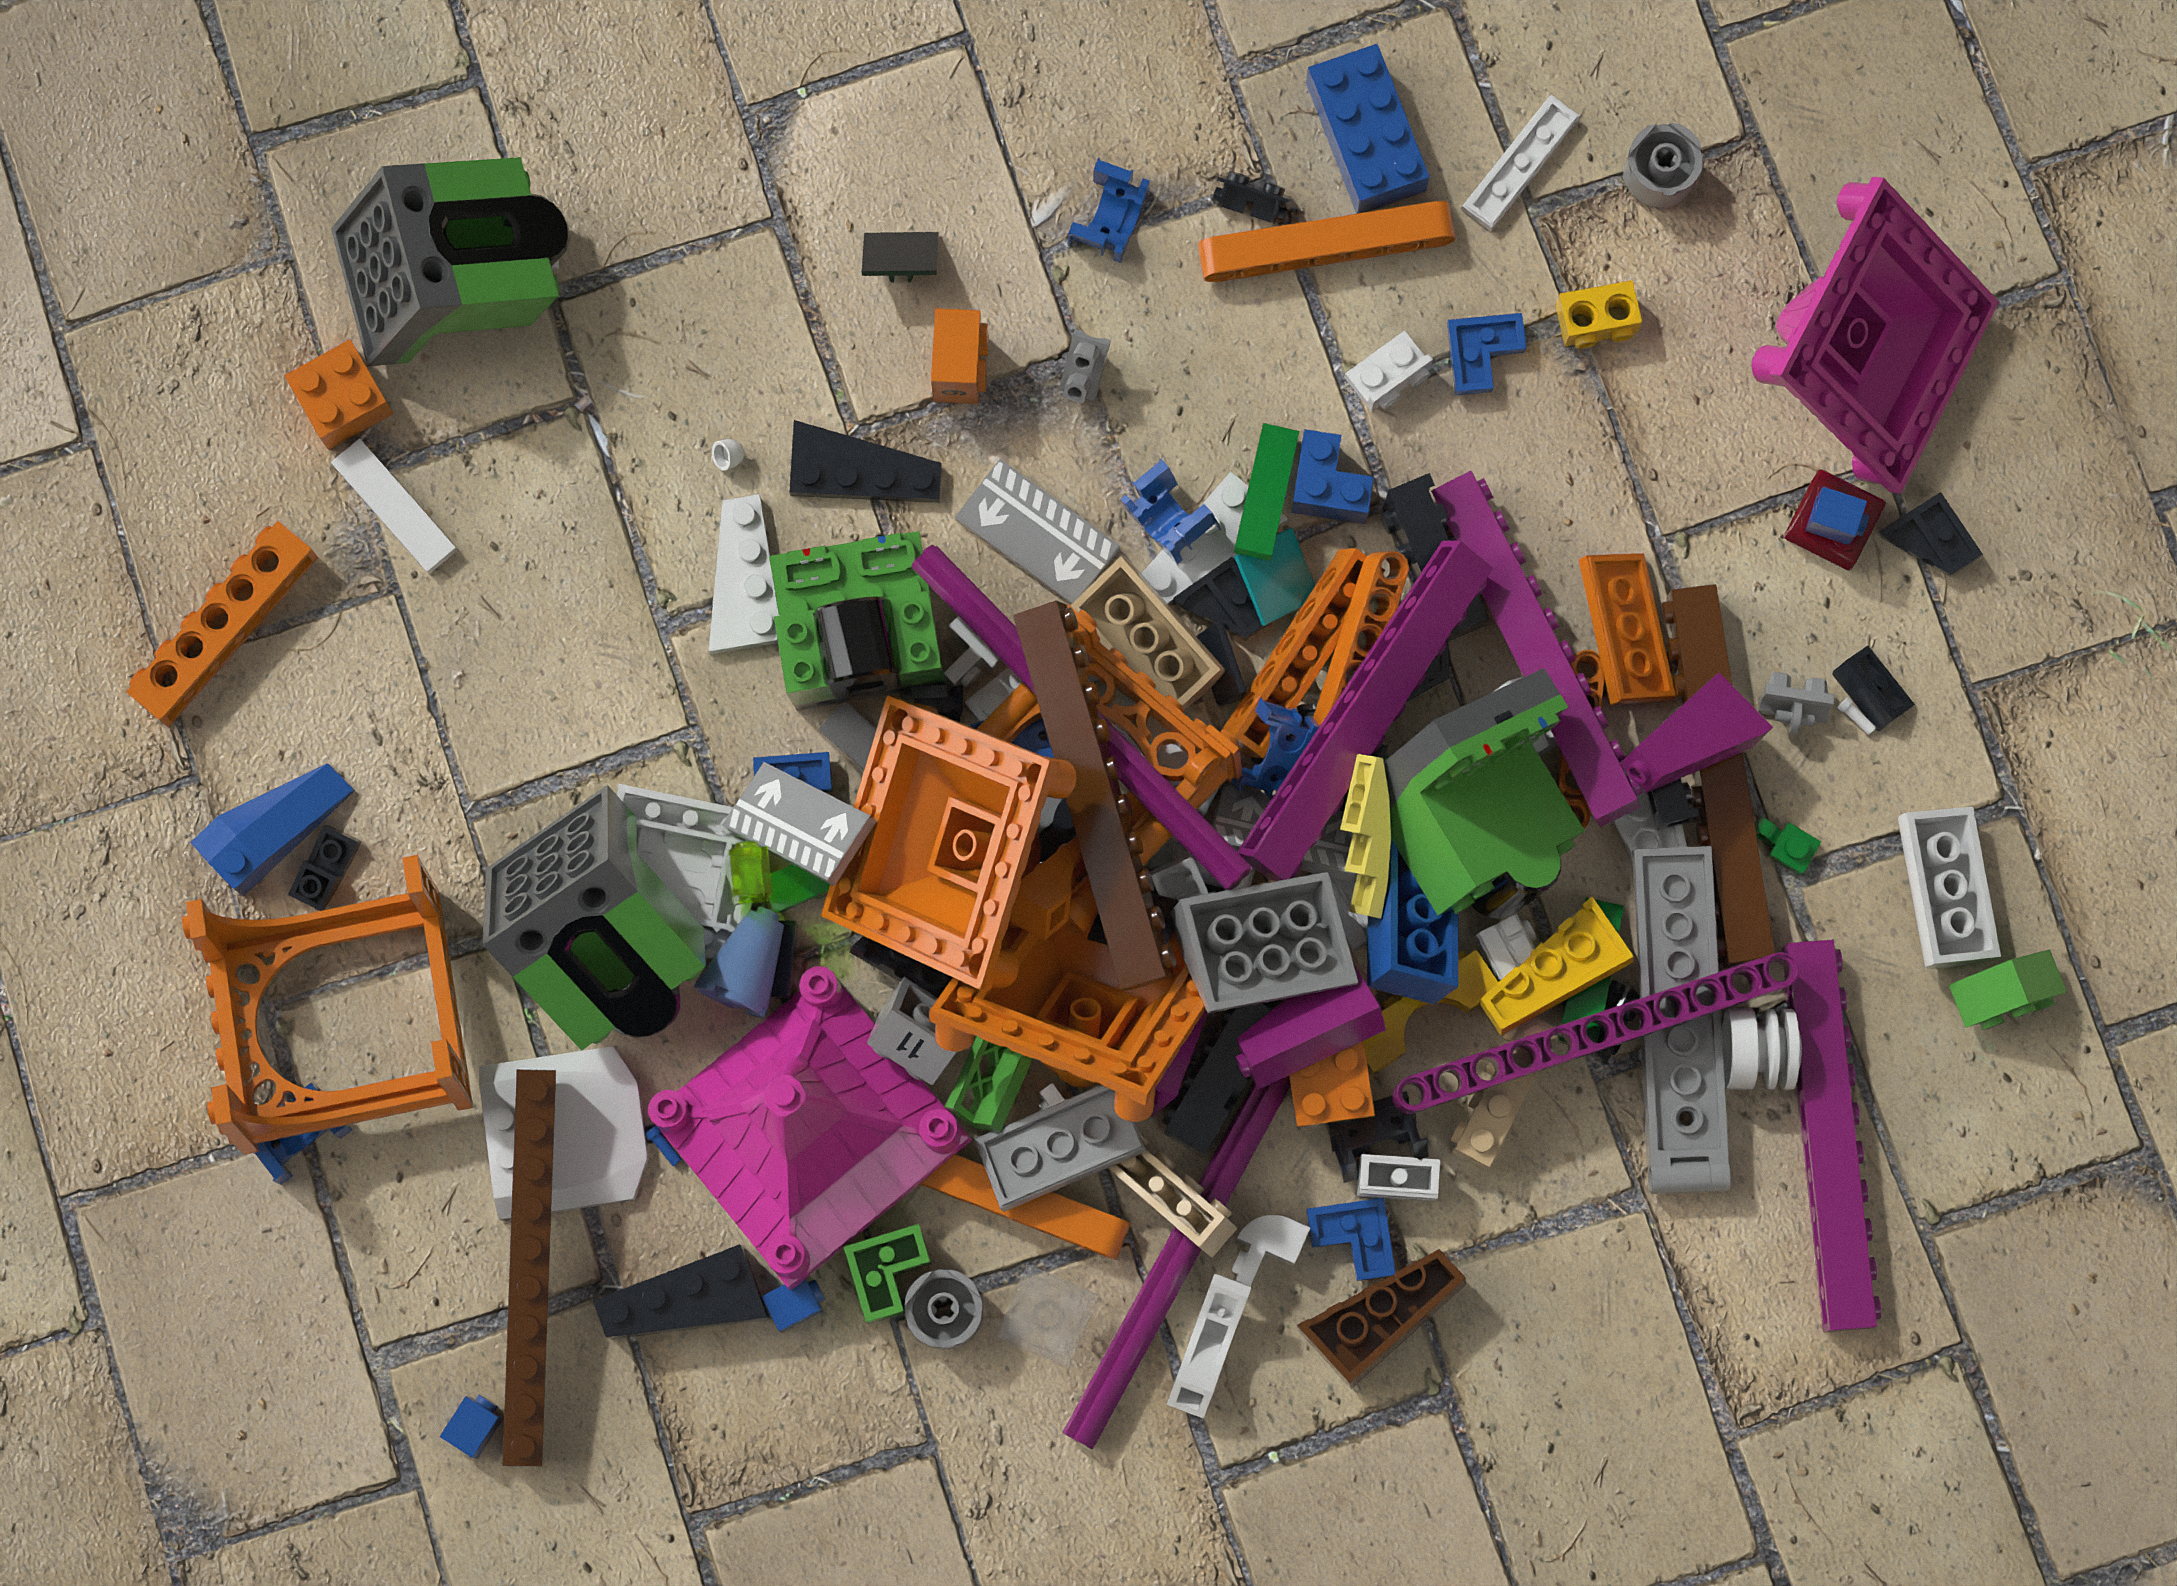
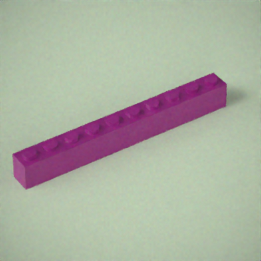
M1472 470L1431 490L1438 504L1442 503L1448 516L1446 520L1454 538L1457 541H1462L1493 568L1487 577V585L1482 594L1523 676L1526 677L1545 668L1568 706L1565 711L1558 715L1560 722L1551 729V732L1599 827L1605 826L1641 808L1642 806L1637 796L1643 794V791L1639 784L1632 781L1628 775H1625L1620 766L1625 756L1616 739L1611 742L1608 741L1603 729L1609 727V724L1600 706L1592 709L1586 696L1593 692L1583 673L1575 676L1569 663L1576 659L1566 640L1558 642L1553 630L1559 628V625L1550 607L1542 610L1537 597L1543 595L1533 574L1525 577L1520 565L1526 563V560L1517 542L1509 545L1504 533L1509 531L1510 528L1500 510L1493 513L1488 501L1494 497L1485 479L1482 478L1477 481Z
M1442 541L1237 851L1251 866L1269 880L1282 881L1292 879L1300 871L1305 854L1310 847H1313L1321 839L1323 827L1330 816L1337 813L1343 805V797L1350 787L1357 754L1370 756L1381 747L1385 740L1384 734L1387 729L1404 712L1406 700L1412 691L1417 689L1425 680L1427 668L1433 659L1441 655L1446 648L1448 636L1465 619L1467 615L1466 609L1473 598L1478 596L1486 587L1487 577L1493 568L1462 541Z
M1834 939L1787 943L1781 950L1783 953H1787L1795 958L1799 968L1797 979L1786 987L1788 1009H1793L1796 1013L1802 1043L1801 1065L1798 1071L1796 1088L1823 1332L1870 1329L1877 1327L1876 1320L1881 1319V1303L1878 1296H1873L1872 1280L1877 1279V1267L1875 1258L1869 1257L1867 1241H1872L1873 1231L1870 1218H1865L1863 1203L1868 1202V1187L1866 1180L1860 1179L1859 1164L1864 1162V1150L1861 1140L1856 1141L1855 1125H1859L1860 1114L1857 1102H1852L1850 1087L1855 1086V1070L1853 1064H1848L1846 1048L1851 1047V1034L1849 1026L1843 1025L1842 1010L1847 1008L1846 991L1844 987H1839L1838 972H1842L1843 967L1842 954L1840 949H1835Z

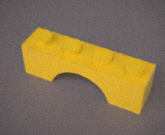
M1464 950L1458 953V988L1437 1003L1455 1006L1467 1014L1478 1007L1481 998L1498 983L1477 950L1469 955ZM1395 994L1381 1004L1384 1008L1382 1016L1386 1030L1364 1040L1367 1067L1371 1077L1405 1054L1404 1030L1406 1022L1417 1009L1430 1003Z

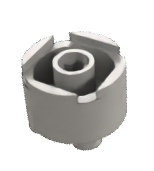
M1669 123V125L1653 124L1641 130L1632 142L1623 169V180L1631 194L1640 202L1659 210L1668 209L1685 200L1694 189L1702 171L1703 157L1700 141L1689 129L1676 123ZM1663 163H1666L1669 167L1666 166L1663 168L1661 167V165Z
M939 1269L923 1274L911 1285L905 1298L904 1312L908 1327L918 1340L934 1349L951 1350L963 1346L976 1335L983 1321L984 1305L979 1290L967 1276L955 1270ZM948 1300L952 1301L951 1309L954 1313L951 1318L943 1316L941 1319H937L935 1316L938 1310L935 1304L938 1301L943 1304Z

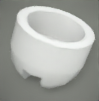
M723 439L713 444L712 458L720 470L735 468L743 461L745 455L744 448L738 441Z

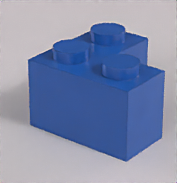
M1304 429L1291 513L1361 524L1366 523L1374 477L1336 471L1342 435Z

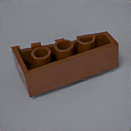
M1438 1249L1395 1272L1394 1275L1381 1282L1374 1283L1363 1289L1362 1292L1329 1307L1321 1314L1299 1323L1297 1328L1301 1335L1352 1389L1466 1286V1277Z

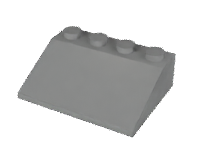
M1328 872L1180 899L1170 913L1179 950L1207 1013L1353 986L1358 983Z

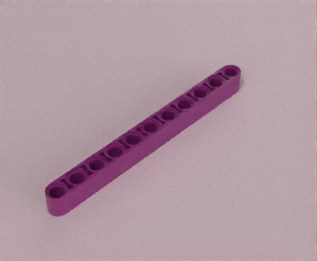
M1774 953L1408 1076L1395 1086L1392 1094L1393 1103L1403 1113H1418L1780 991L1794 983L1799 973L1798 963L1795 958L1787 953ZM1772 962L1779 963L1784 967L1786 972L1784 981L1779 982L1771 977L1769 968ZM1735 975H1743L1749 981L1750 988L1747 994H1742L1735 990L1733 986ZM1699 987H1706L1711 990L1713 994L1711 1006H1704L1699 1003L1696 996ZM1662 999H1669L1677 1006L1675 1018H1667L1661 1013L1660 1002ZM1626 1011L1635 1012L1639 1016L1641 1025L1638 1031L1629 1030L1625 1026L1623 1016ZM1595 1023L1602 1027L1605 1035L1602 1043H1594L1588 1038L1586 1030L1589 1024ZM1552 1036H1561L1566 1040L1568 1050L1565 1055L1560 1056L1552 1052L1550 1048ZM1516 1048H1524L1530 1053L1531 1064L1528 1068H1522L1515 1064L1513 1052ZM1486 1060L1494 1066L1495 1074L1492 1080H1483L1476 1073L1478 1061ZM1448 1072L1456 1076L1458 1088L1455 1092L1448 1093L1440 1087L1439 1078L1442 1073ZM1414 1085L1419 1088L1422 1098L1418 1105H1410L1404 1101L1402 1097L1404 1086Z

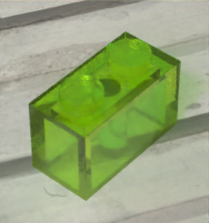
M758 841L735 843V848L729 849L725 858L729 905L768 902L772 894L768 846L758 847Z

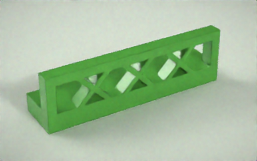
M976 1036L945 1108L973 1128L1001 1132L1033 1059ZM987 1054L989 1067L986 1073L981 1075L979 1063L982 1056ZM972 1088L974 1100L968 1111L961 1103L967 1090Z

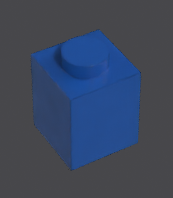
M1823 487L1816 496L1805 531L1849 545L1856 535L1862 536L1869 518L1868 514L1863 513L1867 501Z
M807 1278L791 1291L784 1284L761 1296L778 1331L781 1333L823 1312L819 1303L825 1300L816 1280L808 1282Z
M479 1394L476 1400L465 1396L439 1437L468 1456L479 1458L504 1418L495 1413L499 1406Z

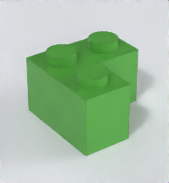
M2050 949L2008 960L1949 984L1965 1028L1980 1024L1982 1030L2005 1023L2002 1016L2012 1012L2014 1018L2054 1006L2056 1004L2053 998L2067 993Z
M913 1225L844 1247L866 1323L869 1325L905 1314L895 1276L932 1265L920 1225Z

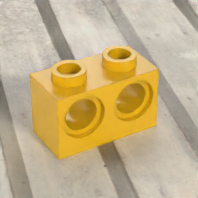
M1633 280L1560 293L1555 304L1564 347L1575 345L1576 349H1585L1596 345L1599 340L1610 338L1612 342L1626 341L1638 333L1642 324ZM1614 307L1620 308L1626 313L1627 318L1616 320L1610 316L1608 310ZM1576 314L1585 315L1589 319L1590 325L1580 327L1573 322L1572 316Z

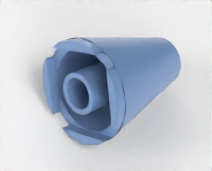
M759 907L757 912L749 910L699 976L694 988L699 989L698 992L730 1008L743 1009L746 1007L745 1014L757 1018H765L769 1007L784 925L778 922L780 915L763 907Z

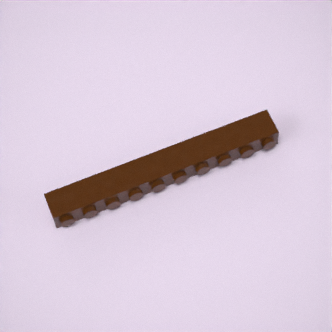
M1717 585L1671 590L1666 598V602H1662V616L1664 623L1670 624L1672 638L1668 639L1667 646L1670 661H1676L1678 675L1673 676L1676 698L1681 697L1682 704H1684L1716 674L1720 673L1731 685L1732 680ZM1743 752L1694 772L1695 786L1690 788L1693 798V809L1698 808L1701 823L1696 825L1699 846L1712 847L1715 919L1719 935L1716 936L1718 959L1723 961V968L1736 967L1775 953Z
M1057 600L1014 614V621L1053 756L1056 759L1067 760L1076 771V784L1072 793L1066 797V801L1121 990H1133L1175 977L1172 967L1176 966V958L1170 944L1165 945L1161 931L1165 929V920L1161 909L1158 906L1154 907L1150 893L1154 891L1153 879L1147 868L1143 869L1139 855L1143 853L1142 841L1138 832L1132 831L1129 816H1132L1131 803L1125 793H1121L1118 779L1122 777L1121 769L1116 757L1110 755L1107 742L1111 740L1110 731L1106 721L1100 719L1096 707L1100 703L1099 693L1094 682H1089L1085 667L1089 666L1088 655L1082 644L1078 645L1074 630L1078 629L1076 615L1071 607L1068 608L1067 604Z
M516 1070L502 1466L542 1467L556 1070Z

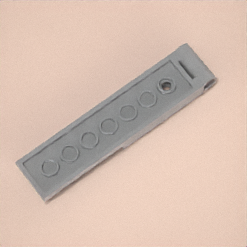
M1712 847L1634 849L1632 853L1640 998L1718 973ZM1699 987L1696 992L1699 1003L1704 1006H1711L1713 1003L1711 990L1706 987ZM1662 999L1660 1011L1665 1017L1672 1019L1677 1014V1006L1669 999ZM1720 1010L1640 1037L1646 1153L1651 1194L1730 1191L1731 1176ZM1681 1112H1686L1690 1115L1691 1123L1688 1126L1680 1123L1679 1115Z

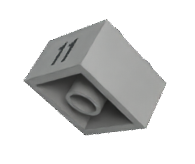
M904 977L880 1010L867 1044L873 1047V1050L882 1058L892 1059L904 1067L913 1078L924 1080L933 1085L956 1052L947 1051L936 1043L935 1023L929 1022V1011L938 998Z

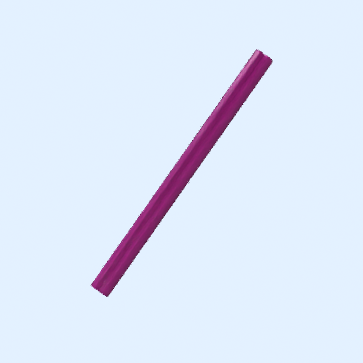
M933 544L923 550L922 555L913 561L911 568L1035 694L1016 626L938 546L935 547ZM1098 711L1100 719L1106 721L1110 731L1111 740L1107 742L1110 755L1116 757L1121 769L1122 777L1118 780L1226 890L1236 888L1242 879L1250 874L1253 868Z
M1289 1075L1258 1089L1255 1082L1251 1085L1198 1182L1204 1188L1200 1196L1209 1204L1215 1198L1222 1205L1226 1206L1291 1087ZM1175 1226L1062 1432L1092 1450L1202 1250Z

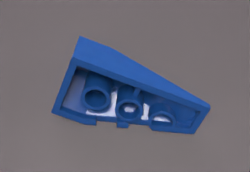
M327 763L217 816L190 843L235 891L244 897L355 790Z

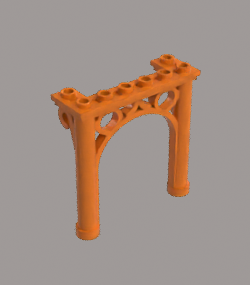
M1073 609L1078 621V629L1074 630L1078 645L1082 644L1089 659V666L1085 667L1087 676L1097 677L1107 687L1105 694L1100 697V703L1096 705L1097 710L1111 724L1118 727L1133 740L1146 760L1166 780H1183L1175 789L1196 810L1201 807L1226 779L1230 781L1234 777L1238 780L1242 775V767L1238 748L1239 742L1227 730L1222 729L1219 732L1211 724L1207 726L1197 718L1192 721L1183 713V706L1171 695L1164 697L1155 690L1156 684L1147 674L1142 671L1135 673L1127 666V659L1117 649L1112 647L1108 650L1099 642L1100 637L1096 629L1097 623L1084 610L1077 612ZM1022 681L976 730L1011 743L1027 726L1042 718L1036 695ZM1115 686L1136 702L1135 705L1120 706L1114 702L1112 708L1108 707L1115 698ZM1150 716L1170 731L1159 734L1153 739L1151 745L1148 741L1152 739V736L1147 729V721ZM1136 719V726L1130 720ZM1165 745H1176L1186 752L1188 761L1183 767L1178 769L1159 766L1157 760L1159 750ZM1147 808L1139 821L1132 827V831H1137L1142 841L1143 853L1139 854L1142 865L1144 866L1173 836ZM1088 874L1071 892L1069 916L1066 922L1081 935H1084L1094 924L1093 919L1099 913Z

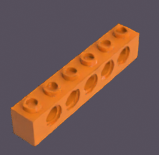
M279 521L272 527L267 526L260 532L256 538L255 547L247 555L243 554L236 559L230 569L232 573L223 583H216L205 596L206 602L197 612L192 611L183 619L180 624L181 630L172 640L164 641L155 652L156 658L146 669L142 668L137 671L129 682L130 688L126 693L168 728L319 558L312 548ZM278 558L279 563L274 571L268 573L262 571V566L267 559ZM253 586V594L248 600H237V595L241 588ZM218 615H228V622L225 627L218 630L212 629L213 620ZM203 643V650L199 656L187 658L188 648L192 644ZM170 671H177L178 677L176 682L169 687H162L163 676Z
M1357 548L1338 550L1223 727V729L1236 738L1239 742V751L1246 757L1264 758L1270 744V725L1265 724L1255 712L1260 698L1269 703L1289 709H1296L1335 649L1362 564L1367 557Z

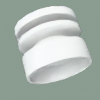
M1752 1008L1725 1009L1722 1018V1044L1726 1090H1752L1755 1086L1758 1072H1761L1763 1083L1767 1090L1775 1089L1778 1080L1782 1090L1795 1089L1802 1056L1801 1035L1795 1011L1793 1009H1782L1777 1019L1775 1010L1767 1009L1765 1010L1761 1026H1758L1756 1015Z

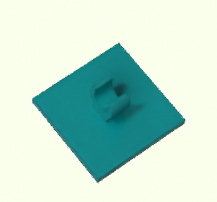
M1292 527L1276 535L1271 561L1241 554L1234 555L1262 626L1303 606L1316 586Z

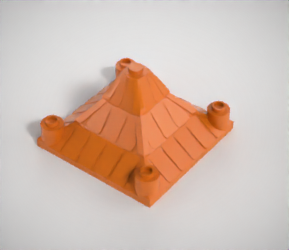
M887 695L853 806L870 815L877 822L835 886L830 884L821 916L980 990L991 991L992 987L1005 988L1010 986L1018 975V959L1011 950L1001 948V941L1007 930L1011 909L1015 903L1021 880L1030 874L1040 861L1042 848L1037 828L1041 818V810L1045 805L1047 797L1063 799L1072 793L1077 778L1073 765L1067 760L1039 755L938 714L937 710L932 706L912 703L899 697Z
M1009 921L1005 936L1001 941V948L1011 950L1018 959L1019 968L1015 981L1008 987H992L991 991L975 988L953 977L929 1011V1022L935 1023L936 1043L947 1051L958 1052L968 1049L973 1044L974 1035L979 1036L980 1039L1001 1047H1007L1011 1051L1029 1058L1038 1059L1061 1080L1072 1086L1088 1088L1100 1083L1102 1086L1114 1090V1110L1120 1118L1126 1121L1140 1122L1150 1117L1154 1109L1156 1086L1206 1010L1179 950L1175 930L1169 942L1176 958V966L1172 967L1175 977L1133 990H1121L1108 945L1087 940L1091 927L1084 935H1081L1065 923L1046 940H1043Z

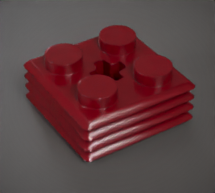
M1819 469L1784 534V538L1850 571L1863 551L1886 502L1823 469ZM1823 487L1867 501L1863 513L1868 514L1869 518L1862 536L1856 535L1849 545L1805 531L1816 496Z

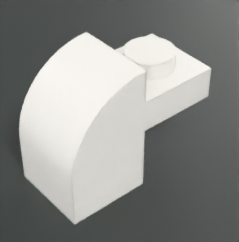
M958 616L949 625L950 635L967 651L944 673L945 682L952 688L958 685H964L967 688L982 673L979 669L982 665L994 675L1002 660Z
M1266 1215L1248 1223L1236 1240L1250 1248L1248 1253L1240 1250L1231 1270L1238 1274L1235 1281L1250 1287L1264 1254L1293 1266L1310 1227L1280 1215Z

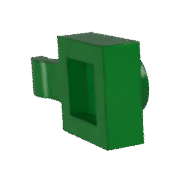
M1763 817L1754 824L1756 838L1772 846L1767 857L1799 876L1804 874L1822 841L1789 822L1785 824L1782 831Z

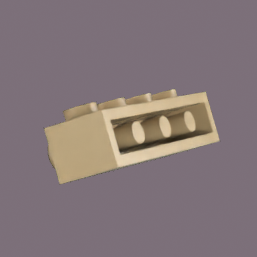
M1534 1017L1505 1033L1503 1038L1512 1042L1554 1028V1026ZM1557 1035L1552 1036V1038L1550 1039V1048L1552 1047ZM1516 1048L1513 1052V1060L1519 1067L1528 1068L1531 1064V1055L1524 1048ZM1489 1063L1485 1071L1491 1075L1489 1080H1492L1495 1074L1494 1066ZM1539 1072L1474 1093L1468 1104V1107L1474 1110L1467 1123L1462 1120L1459 1121L1450 1141L1456 1143L1451 1153L1484 1171L1489 1169Z
M1141 1135L1144 1145L1146 1146L1149 1143V1141ZM1147 1150V1152L1108 1168L1211 1258L1237 1229L1228 1220L1232 1212L1215 1198L1210 1204L1202 1198L1200 1194L1204 1188L1186 1174L1181 1180L1172 1171L1177 1165L1161 1151H1158L1153 1156Z

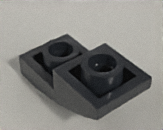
M324 825L309 859L303 861L288 895L319 911L325 910L350 867L362 841L330 825Z

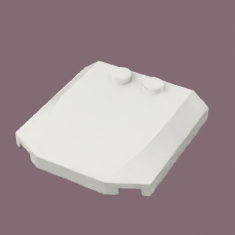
M619 784L617 796L636 816L637 854L704 927L705 959L712 960L751 909L762 854L761 848L731 833L722 826L733 807Z
M613 1046L479 1066V1086L490 1174L499 1220L511 1219L517 1069L556 1070L551 1213L635 1200L643 1171H645L649 1160L639 1082Z

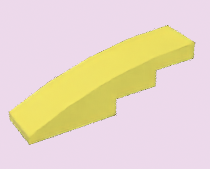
M1357 754L1340 830L1353 833L1344 870L1357 873L1349 912L1381 919L1390 860L1389 793L1383 758Z

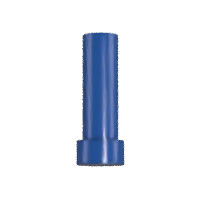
M657 1126L645 1134L648 1140H652L673 1167L682 1160L663 1137Z

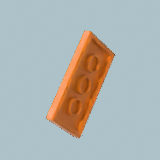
M1644 553L1586 555L1578 559L1610 705L1666 702L1675 699L1674 685Z

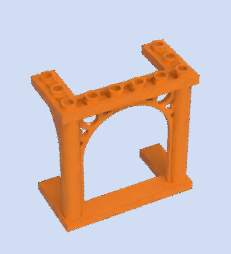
M418 855L402 858L408 893L303 915L261 920L235 919L212 913L202 899L186 902L187 916L182 917L185 937L193 941L196 951L200 950L202 952L205 962H210L211 975L206 976V986L210 998H215L216 1011L211 1012V1022L214 1033L220 1035L221 1048H216V1059L220 1071H225L226 1084L211 1087L212 1101L207 1102L208 1116L211 1124H216L221 1135L225 1134L230 1145L234 1144L243 1155L259 1152L258 1143L451 1103L455 1105L458 1111L474 1108L440 892ZM424 926L442 1040L431 1042L435 1071L344 1090L316 1091L302 1088L287 1081L270 1066L259 1044L257 1014L267 986L280 969L297 956L312 949ZM275 954V960L271 965H266L262 959L257 957L264 955L265 959ZM244 964L255 966L260 971L259 981L255 984H245L239 981L236 976L237 968ZM237 990L250 994L249 1004L246 1006L239 1005V1003H243V1000L237 993ZM245 1031H251L252 1036L249 1039L244 1040L243 1033ZM259 1064L260 1074L251 1079L253 1070L249 1066ZM264 1082H275L276 1091L273 1098L265 1104H255L254 1093L256 1089ZM286 1093H293L295 1095V1102L284 1101L286 1106L279 1107Z

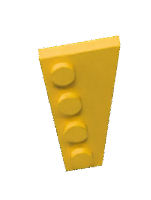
M1591 896L1582 905V908L1572 918H1567L1558 927L1557 932L1544 944L1541 942L1531 952L1530 957L1519 967H1514L1481 998L1480 1005L1499 1034L1503 1035L1633 963L1634 956Z

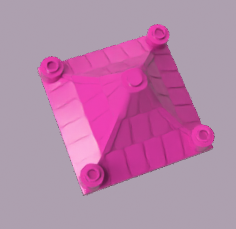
M1872 177L1869 183L1849 182L1840 190L1837 197L1838 211L1842 218L1853 222L1843 237L1839 250L1836 251L1824 277L1820 276L1807 286L1780 313L1776 330L1780 338L1787 344V347L1762 346L1755 353L1751 367L1756 381L1762 384L1785 387L1847 449L1852 451L1854 455L1852 458V468L1857 479L1864 482L1881 484L1889 492L1901 494L1999 301L1885 178Z
M821 966L812 967L807 970L801 977L799 983L800 991L792 996V999L781 1005L767 1019L753 1028L739 1042L731 1046L685 1086L681 1087L678 1091L663 1090L655 1094L650 1100L647 1114L790 1291L972 1141L955 1117L947 1111L922 1080L913 1078L904 1067L892 1059L882 1058L873 1050V1047L867 1044L874 1027L873 1021L840 984L834 973L827 967Z

